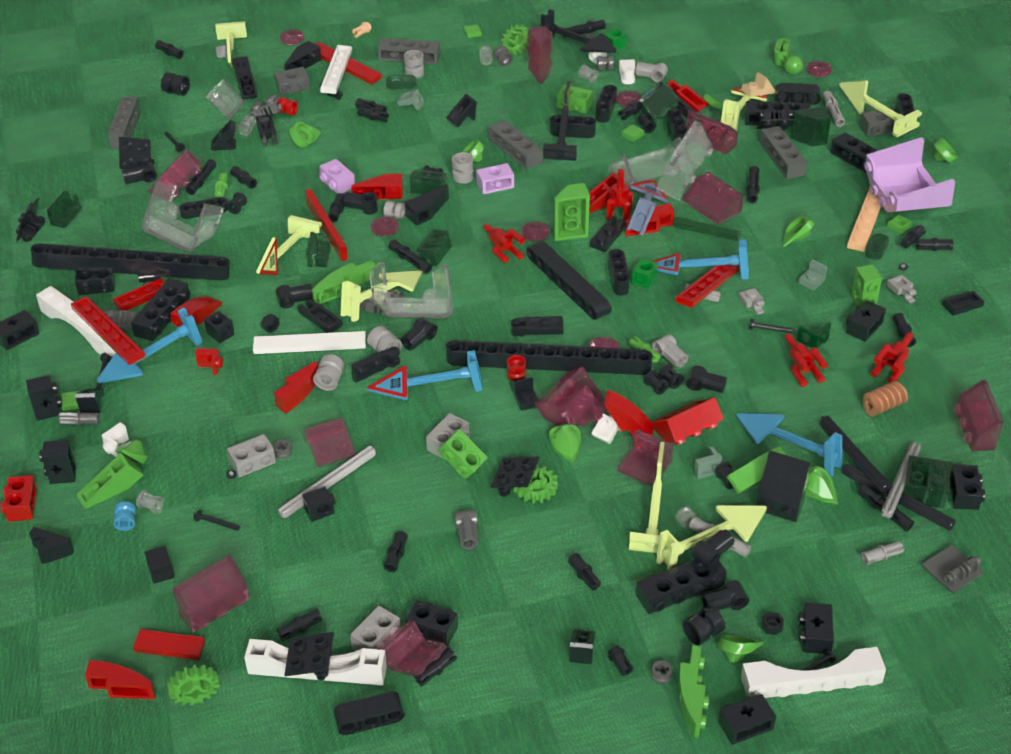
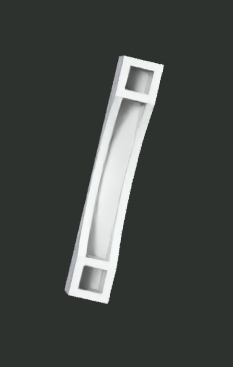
M52 286L36 294L41 312L51 319L60 318L71 324L100 355L106 352V354L113 357L116 354L72 310L71 303L73 301Z
M250 639L244 657L248 674L285 677L284 673L289 648L270 640ZM362 648L344 655L331 656L329 673L325 681L383 685L387 669L385 650ZM314 673L286 676L318 680Z
M878 647L855 649L840 663L819 670H792L776 666L767 661L744 663L741 680L747 697H755L763 694L765 698L785 697L792 694H808L815 691H831L839 688L877 685L883 683L886 668Z

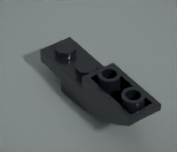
M248 57L233 58L236 80L242 100L258 97Z

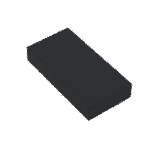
M975 291L945 299L942 305L954 316L983 307L985 301Z

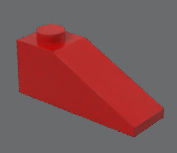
M614 172L589 192V213L606 207L607 200H609V191L612 189V185L617 184V175Z

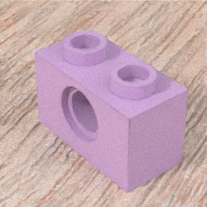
M337 159L319 166L321 181L325 182L337 194L351 190V185L355 184L354 174Z
M508 163L476 170L477 185L482 194L514 188V173Z

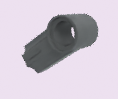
M476 509L455 511L456 530L459 531L460 547L472 550L478 546Z

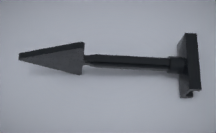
M549 9L547 15L541 14V42L547 43L555 37V33L586 43L580 48L582 52L616 53V48L602 33L590 39L556 25L554 22V10Z
M571 81L567 82L564 92V108L561 116L559 139L556 144L544 143V159L576 161L577 145H566L565 142Z

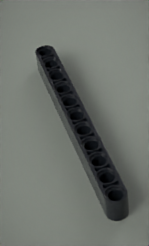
M43 243L31 246L32 265L39 268L207 280H227L230 276V260L226 257Z
M453 340L446 344L447 362L453 366H468L467 351L475 350L479 367L507 368V359L513 355H520L526 360L525 369L631 375H646L652 370L653 355L650 351L643 349Z

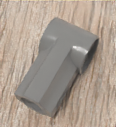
M638 62L636 67V76L651 78L654 82L663 81L668 72V67L664 63L654 65Z
M667 334L652 342V349L668 359L675 367L681 368L688 361L689 356L677 346L676 340L671 334Z

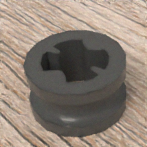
M281 439L274 443L275 457L286 459L291 456V443L288 440Z
M664 660L656 661L652 666V679L659 684L668 683L672 678L671 664Z

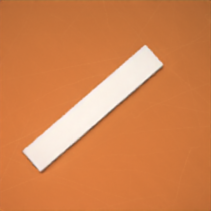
M337 45L321 85L322 93H337L352 53L351 46Z
M366 332L254 337L253 352L254 354L364 349L366 348Z

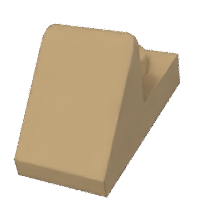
M759 72L756 74L755 82L742 84L741 91L750 97L775 93V89L769 80Z

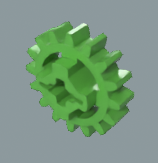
M516 24L515 28L511 26L510 30L506 29L507 33L503 34L504 38L501 39V46H505L510 54H514V56H517L518 52L522 54V50L527 51L526 47L530 46L529 42L532 41L530 30L523 24L521 26Z
M537 464L529 486L515 487L514 493H517L518 498L524 497V502L530 499L532 504L536 500L543 503L544 498L550 500V495L555 496L558 489L557 475H553V470L547 471V466L539 468V464Z
M193 665L191 668L184 667L183 672L176 671V677H170V683H167L170 699H174V703L181 701L182 706L187 702H190L191 706L198 702L203 703L204 698L211 699V694L217 693L216 688L220 687L217 672L213 671L212 667L206 669L205 665H202L200 668H197L196 665Z

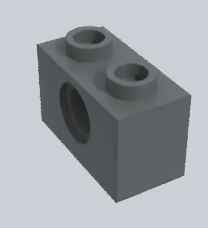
M304 67L274 73L275 84L281 95L310 89L309 77Z
M878 110L861 113L859 126L866 136L893 133L895 120Z

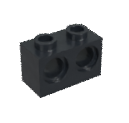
M76 270L75 284L78 295L115 292L116 278L114 273Z
M952 464L949 483L954 509L979 510L981 502L985 501V490L981 487L983 477L982 474H979L978 465Z
M416 600L406 618L407 634L448 647L458 628V613Z

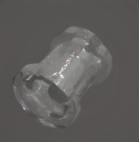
M482 46L479 50L480 62L483 65H490L493 61L492 49L488 46Z
M582 65L578 75L594 83L598 78L599 72L596 69H590L587 65Z
M246 115L242 119L243 122L238 126V131L244 136L250 135L252 128L256 126V119Z
M143 490L137 497L136 505L139 508H147L152 513L158 514L162 510L165 501L162 496L156 497L151 495L149 491Z

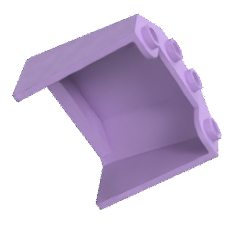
M922 137L866 155L864 167L870 182L871 192L878 198L880 206H883L887 212L952 205L955 180L950 179L938 184L934 182L922 165L924 139Z

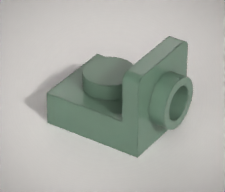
M418 89L402 93L397 103L399 107L413 104L416 110H420L424 100Z
M811 260L809 269L799 278L798 284L814 291L825 281L827 266Z
M713 446L709 447L708 456L695 459L694 475L697 479L715 475L717 467L722 464L721 454L716 452Z

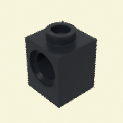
M220 311L204 319L207 334L218 343H222L235 335L232 321Z
M325 486L302 494L304 510L311 522L335 514L333 506L336 504L333 493L327 491Z
M166 546L144 552L153 584L175 578Z

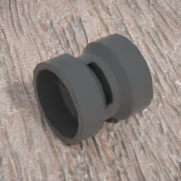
M498 46L494 50V57L501 66H508L512 62L513 57L505 46Z
M608 55L607 57L597 56L598 71H603L604 69L608 71L613 70V55Z

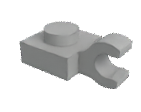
M900 275L887 280V286L897 295L903 294L905 301L909 304L915 302L912 296L917 294V292L913 289V283L906 277Z
M755 288L739 292L738 299L746 308L752 307L757 315L764 313V310L761 308V306L765 305L763 297Z

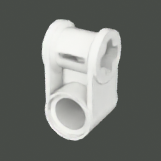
M619 60L621 82L623 84L634 83L635 60Z

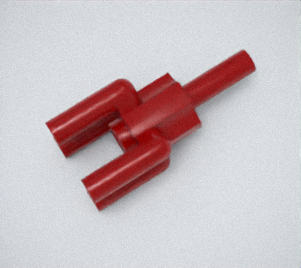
M618 169L617 184L612 185V189L609 191V200H607L606 204L607 221L613 216L615 206L623 207L624 220H628L632 212L633 193L629 191V186L624 183V169Z
M489 224L483 226L484 230L490 234L489 240L495 244L492 253L502 262L507 263L509 260L502 252L507 249L519 260L524 257V254L512 245V238L520 244L525 242V238L512 228L504 232L501 228L494 229Z
M908 332L901 342L898 341L891 346L884 344L873 359L876 365L870 372V375L877 377L884 366L888 365L894 371L888 379V383L897 381L905 370L903 363L909 354L907 346L914 335Z
M786 334L785 340L792 348L789 351V356L795 363L791 367V372L801 387H805L808 384L800 372L801 370L804 373L811 370L819 383L824 382L825 377L814 361H817L821 369H825L828 364L818 349L813 347L808 350L802 343L797 344L791 334Z

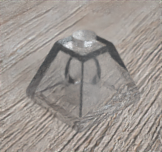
M223 79L205 96L227 119H230L244 103L240 96Z

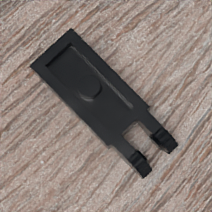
M271 114L255 117L264 147L268 146L267 139L272 138V143L277 145L276 130Z
M611 216L608 223L590 241V247L606 252L621 235L625 228L626 220L621 219L617 227H615L617 217Z
M311 299L306 301L307 307L303 305L297 307L298 312L304 318L306 317L326 333H332L343 326L340 318Z
M562 316L516 318L511 322L513 336L523 337L525 334H563Z
M391 347L387 350H382L352 364V379L357 383L388 367H396V365L400 364V358L398 357L400 354L399 348Z

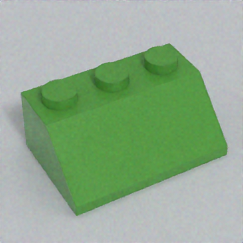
M585 183L567 185L554 198L555 241L588 237L590 195Z

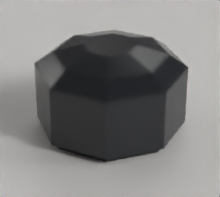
M273 314L266 315L261 321L262 329L269 333L277 330L280 325L279 318Z
M769 612L763 616L762 629L767 634L777 635L783 630L784 618L778 613Z

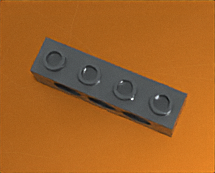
M381 38L378 45V58L381 61L404 62V54L409 50L421 51L424 63L438 64L440 57V42Z
M122 97L108 131L111 149H119L118 137L132 138L141 114L138 97Z
M502 120L489 126V140L526 170L542 163L543 149L511 124Z
M779 126L761 129L760 144L785 178L790 179L804 176L807 161L802 157L792 141L789 140L786 133Z

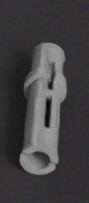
M831 91L824 92L822 97L826 102L825 106L830 111L836 126H843L845 119L838 107V101L833 97Z
M694 516L689 524V529L701 533L716 525L706 523ZM733 537L735 539L734 545L729 549L745 558L750 552L751 545Z

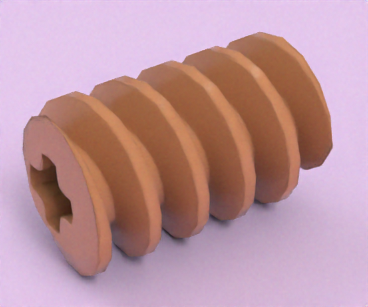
M893 381L865 393L862 400L863 407L869 416L874 417L883 411L885 412L901 405V403H906L908 394L901 383Z

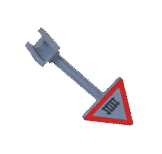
M655 180L633 183L630 188L644 193L645 196L644 198L640 197L627 230L633 229L640 232L642 236L656 206V203L652 202L651 198L654 197L664 202L669 200Z

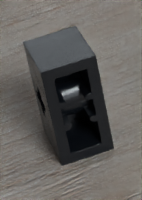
M866 300L861 306L857 307L853 315H849L847 318L846 334L866 342L884 323L886 308Z
M26 310L0 322V344L6 351L40 334L36 320Z
M50 375L26 380L28 395L36 420L59 416V408L62 407V401L60 396H56V393H58L57 384L52 382Z
M69 440L45 441L43 449L39 451L40 462L44 463V475L48 476L50 484L75 482L77 466Z
M805 602L804 610L799 611V625H803V629H800L799 643H803V652L825 654V651L828 649L832 652L834 643L832 605Z
M763 694L755 697H747L739 703L724 706L720 709L718 723L731 745L774 730L776 715Z

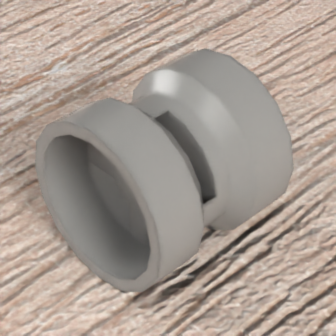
M386 201L384 217H395V219L402 220L405 215L404 203L396 204L393 201Z

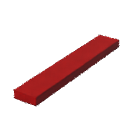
M318 42L316 45L321 49V58L330 63L335 50ZM349 58L345 69L346 72L369 84H373L382 78L381 73Z
M311 189L305 190L307 206L317 222H322L321 228L341 261L347 260L346 244Z
M716 265L676 296L675 302L692 309L740 270L739 265Z
M87 296L71 303L72 310L128 365L146 357L145 352Z

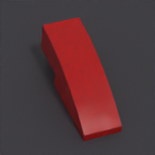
M673 79L665 84L670 89L675 90V93L693 108L695 112H700L709 104L687 85L681 87Z
M671 203L655 207L644 234L659 232V227L673 225L674 209ZM631 218L626 220L625 236L640 235V232L633 229L627 230Z
M209 296L193 298L170 313L172 323L178 327L183 325L178 310L184 307L188 316L192 315L195 323L200 325L204 322L205 318L209 317L222 305V301Z
M316 361L285 379L286 385L274 392L276 406L283 413L286 414L295 408L315 387L316 384L313 381V377L318 369Z
M611 390L606 391L604 405L622 432L629 430L637 443L652 440L654 425L649 418L631 401Z
M89 660L85 673L89 689H105L108 691L110 698L155 700L156 694L153 684L143 675L117 664Z

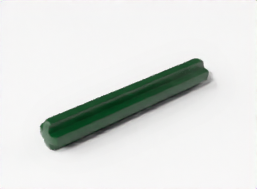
M675 217L673 221L674 227L738 241L740 238V231L680 217Z

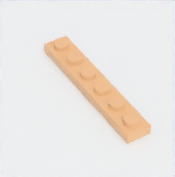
M871 186L848 241L847 248L865 251L882 207L879 204L878 198L872 194Z

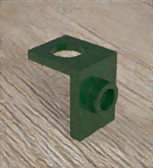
M827 322L817 333L799 326L797 341L810 348H818L829 339L831 323ZM802 333L808 334L810 341L805 340Z

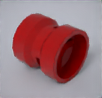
M284 97L279 98L277 103H281L283 107L279 113H287L290 116H294L298 110L297 101L288 100Z
M520 355L509 357L507 359L508 379L511 381L525 379V358Z

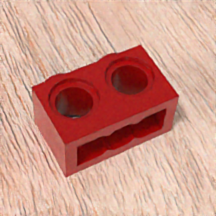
M33 475L8 477L7 486L3 488L5 499L1 502L2 514L6 515L8 522L32 520L37 496V486Z

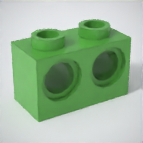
M565 84L557 93V107L564 108ZM571 86L569 110L586 114L593 104V91Z
M873 264L856 267L851 296L857 306H861L866 300L875 304L878 302L882 277Z
M460 428L437 450L442 458L448 461L464 479L473 474L488 458Z

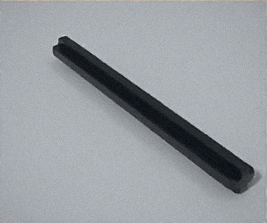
M830 416L821 417L820 424L831 436L835 432L842 435V449L883 494L889 493L892 485Z
M846 464L843 467V475L862 485L868 484L877 493H881L862 470L850 464ZM886 492L883 495L887 497L889 493ZM902 492L898 504L947 530L953 529L956 523L955 519Z

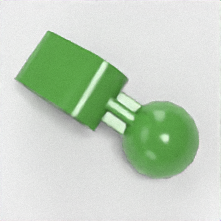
M782 38L777 40L774 48V64L776 66H784L788 74H798L803 68L802 59L796 55L790 56L789 39Z

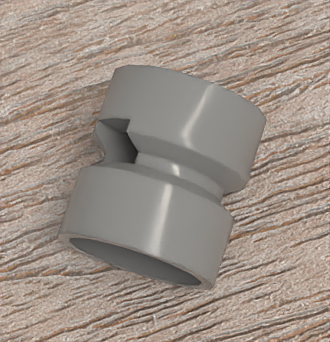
M409 50L404 54L405 75L408 78L416 79L424 75V58L421 51Z
M466 152L454 154L452 156L453 180L462 184L471 182L474 178L473 156Z
M385 326L375 327L368 335L367 343L377 352L391 347H398L401 351L402 342Z
M332 354L323 356L313 377L314 383L323 390L335 389L345 368L343 360Z

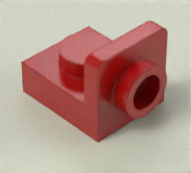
M196 348L197 366L212 367L213 375H218L219 369L223 367V358L220 357L219 349Z

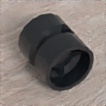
M169 72L163 75L161 79L162 91L180 96H185L189 91L190 80L187 76Z
M708 605L697 614L688 617L682 624L686 636L696 646H700L708 641L711 635L714 637L725 630L726 626L723 616L712 605Z

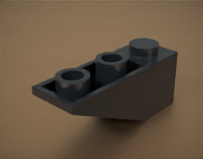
M310 41L297 46L284 64L285 70L300 67L306 69L321 61V49Z
M443 185L404 202L405 216L416 226L431 220L449 199L448 185Z

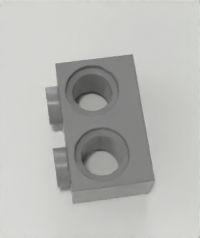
M449 413L426 436L427 451L442 458L437 450L459 428L470 437L469 422Z
M264 434L227 448L229 462L238 477L276 463L274 449Z
M378 606L351 633L352 649L355 651L362 648L386 650L387 646L393 640H396L401 633L400 618Z

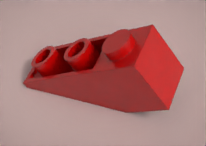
M384 174L351 185L352 193L361 195L372 192L376 194L377 199H403L402 174Z

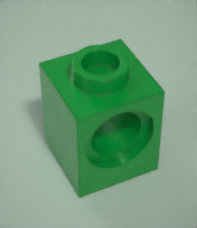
M615 28L603 34L616 48V51L626 47L627 34L620 29Z
M642 258L633 269L632 284L649 289L657 278L658 263Z

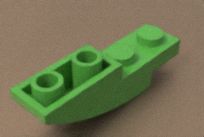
M371 260L355 266L352 262L330 273L313 288V301L317 304H322L342 295V282L348 280L359 285L376 278L375 263Z
M693 645L690 663L681 662L678 689L683 717L693 736L699 738L700 729H705L707 715H703L702 712L703 709L708 710L709 695H705L706 685H701L703 675L698 674L699 670L704 669L705 656H701L702 646Z

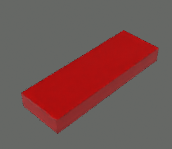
M159 278L113 298V304L118 310H130L150 301L165 282Z
M140 629L133 645V650L139 653L199 660L206 641L205 637Z

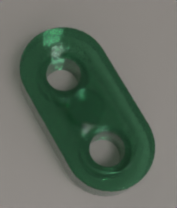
M393 75L386 78V87L391 90L412 89L417 84L416 77L413 75Z
M881 233L874 234L866 246L865 255L871 260L882 258L888 247V236Z

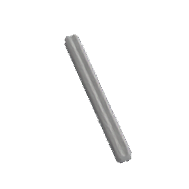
M915 442L910 444L881 511L883 517H892L920 452V444Z
M367 446L279 507V515L282 518L290 516L303 506L302 494L324 486L326 489L330 488L376 455V450L372 446Z

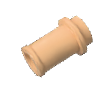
M362 22L360 26L352 30V33L355 34L357 32L354 36L358 38L364 33H369L371 25L368 22Z

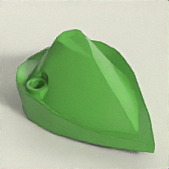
M296 122L289 129L292 142L301 148L310 146L321 134V131L303 122Z
M943 138L934 143L936 148L934 157L937 161L952 163L958 158L952 145Z
M475 139L465 144L461 152L471 154L473 162H480L483 158L482 150L484 145L478 139Z
M806 216L793 219L786 228L783 247L793 241L802 240L809 236L814 222Z
M571 424L556 426L549 432L550 445L561 457L574 464L581 446V432L577 426Z
M138 439L131 440L125 444L119 443L115 449V452L123 453L125 456L142 464H145L149 457L144 452L143 442Z
M819 466L810 467L805 495L826 503L838 505L837 494L829 473Z
M721 635L717 648L725 652L728 661L735 663L748 653L764 645V640L735 635Z

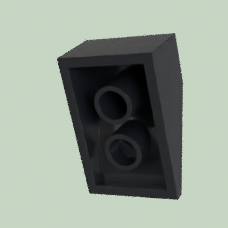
M769 451L758 494L757 506H766V514L797 522L804 504L811 462Z

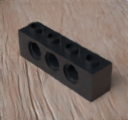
M746 101L745 125H758L762 119L759 118V112L763 110H771V119L772 110H775V119H777V110H789L793 113L790 119H794L789 127H809L811 117L810 103Z
M844 132L832 140L830 153L867 173L864 167L866 155L879 150Z
M169 278L131 322L134 336L154 341L167 324L171 322L170 313L190 299L191 293L188 283Z
M695 559L637 581L636 597L648 614L659 612L671 605L680 604L689 598L698 597L707 591L719 589L725 585L727 571L720 561L713 568L709 569Z

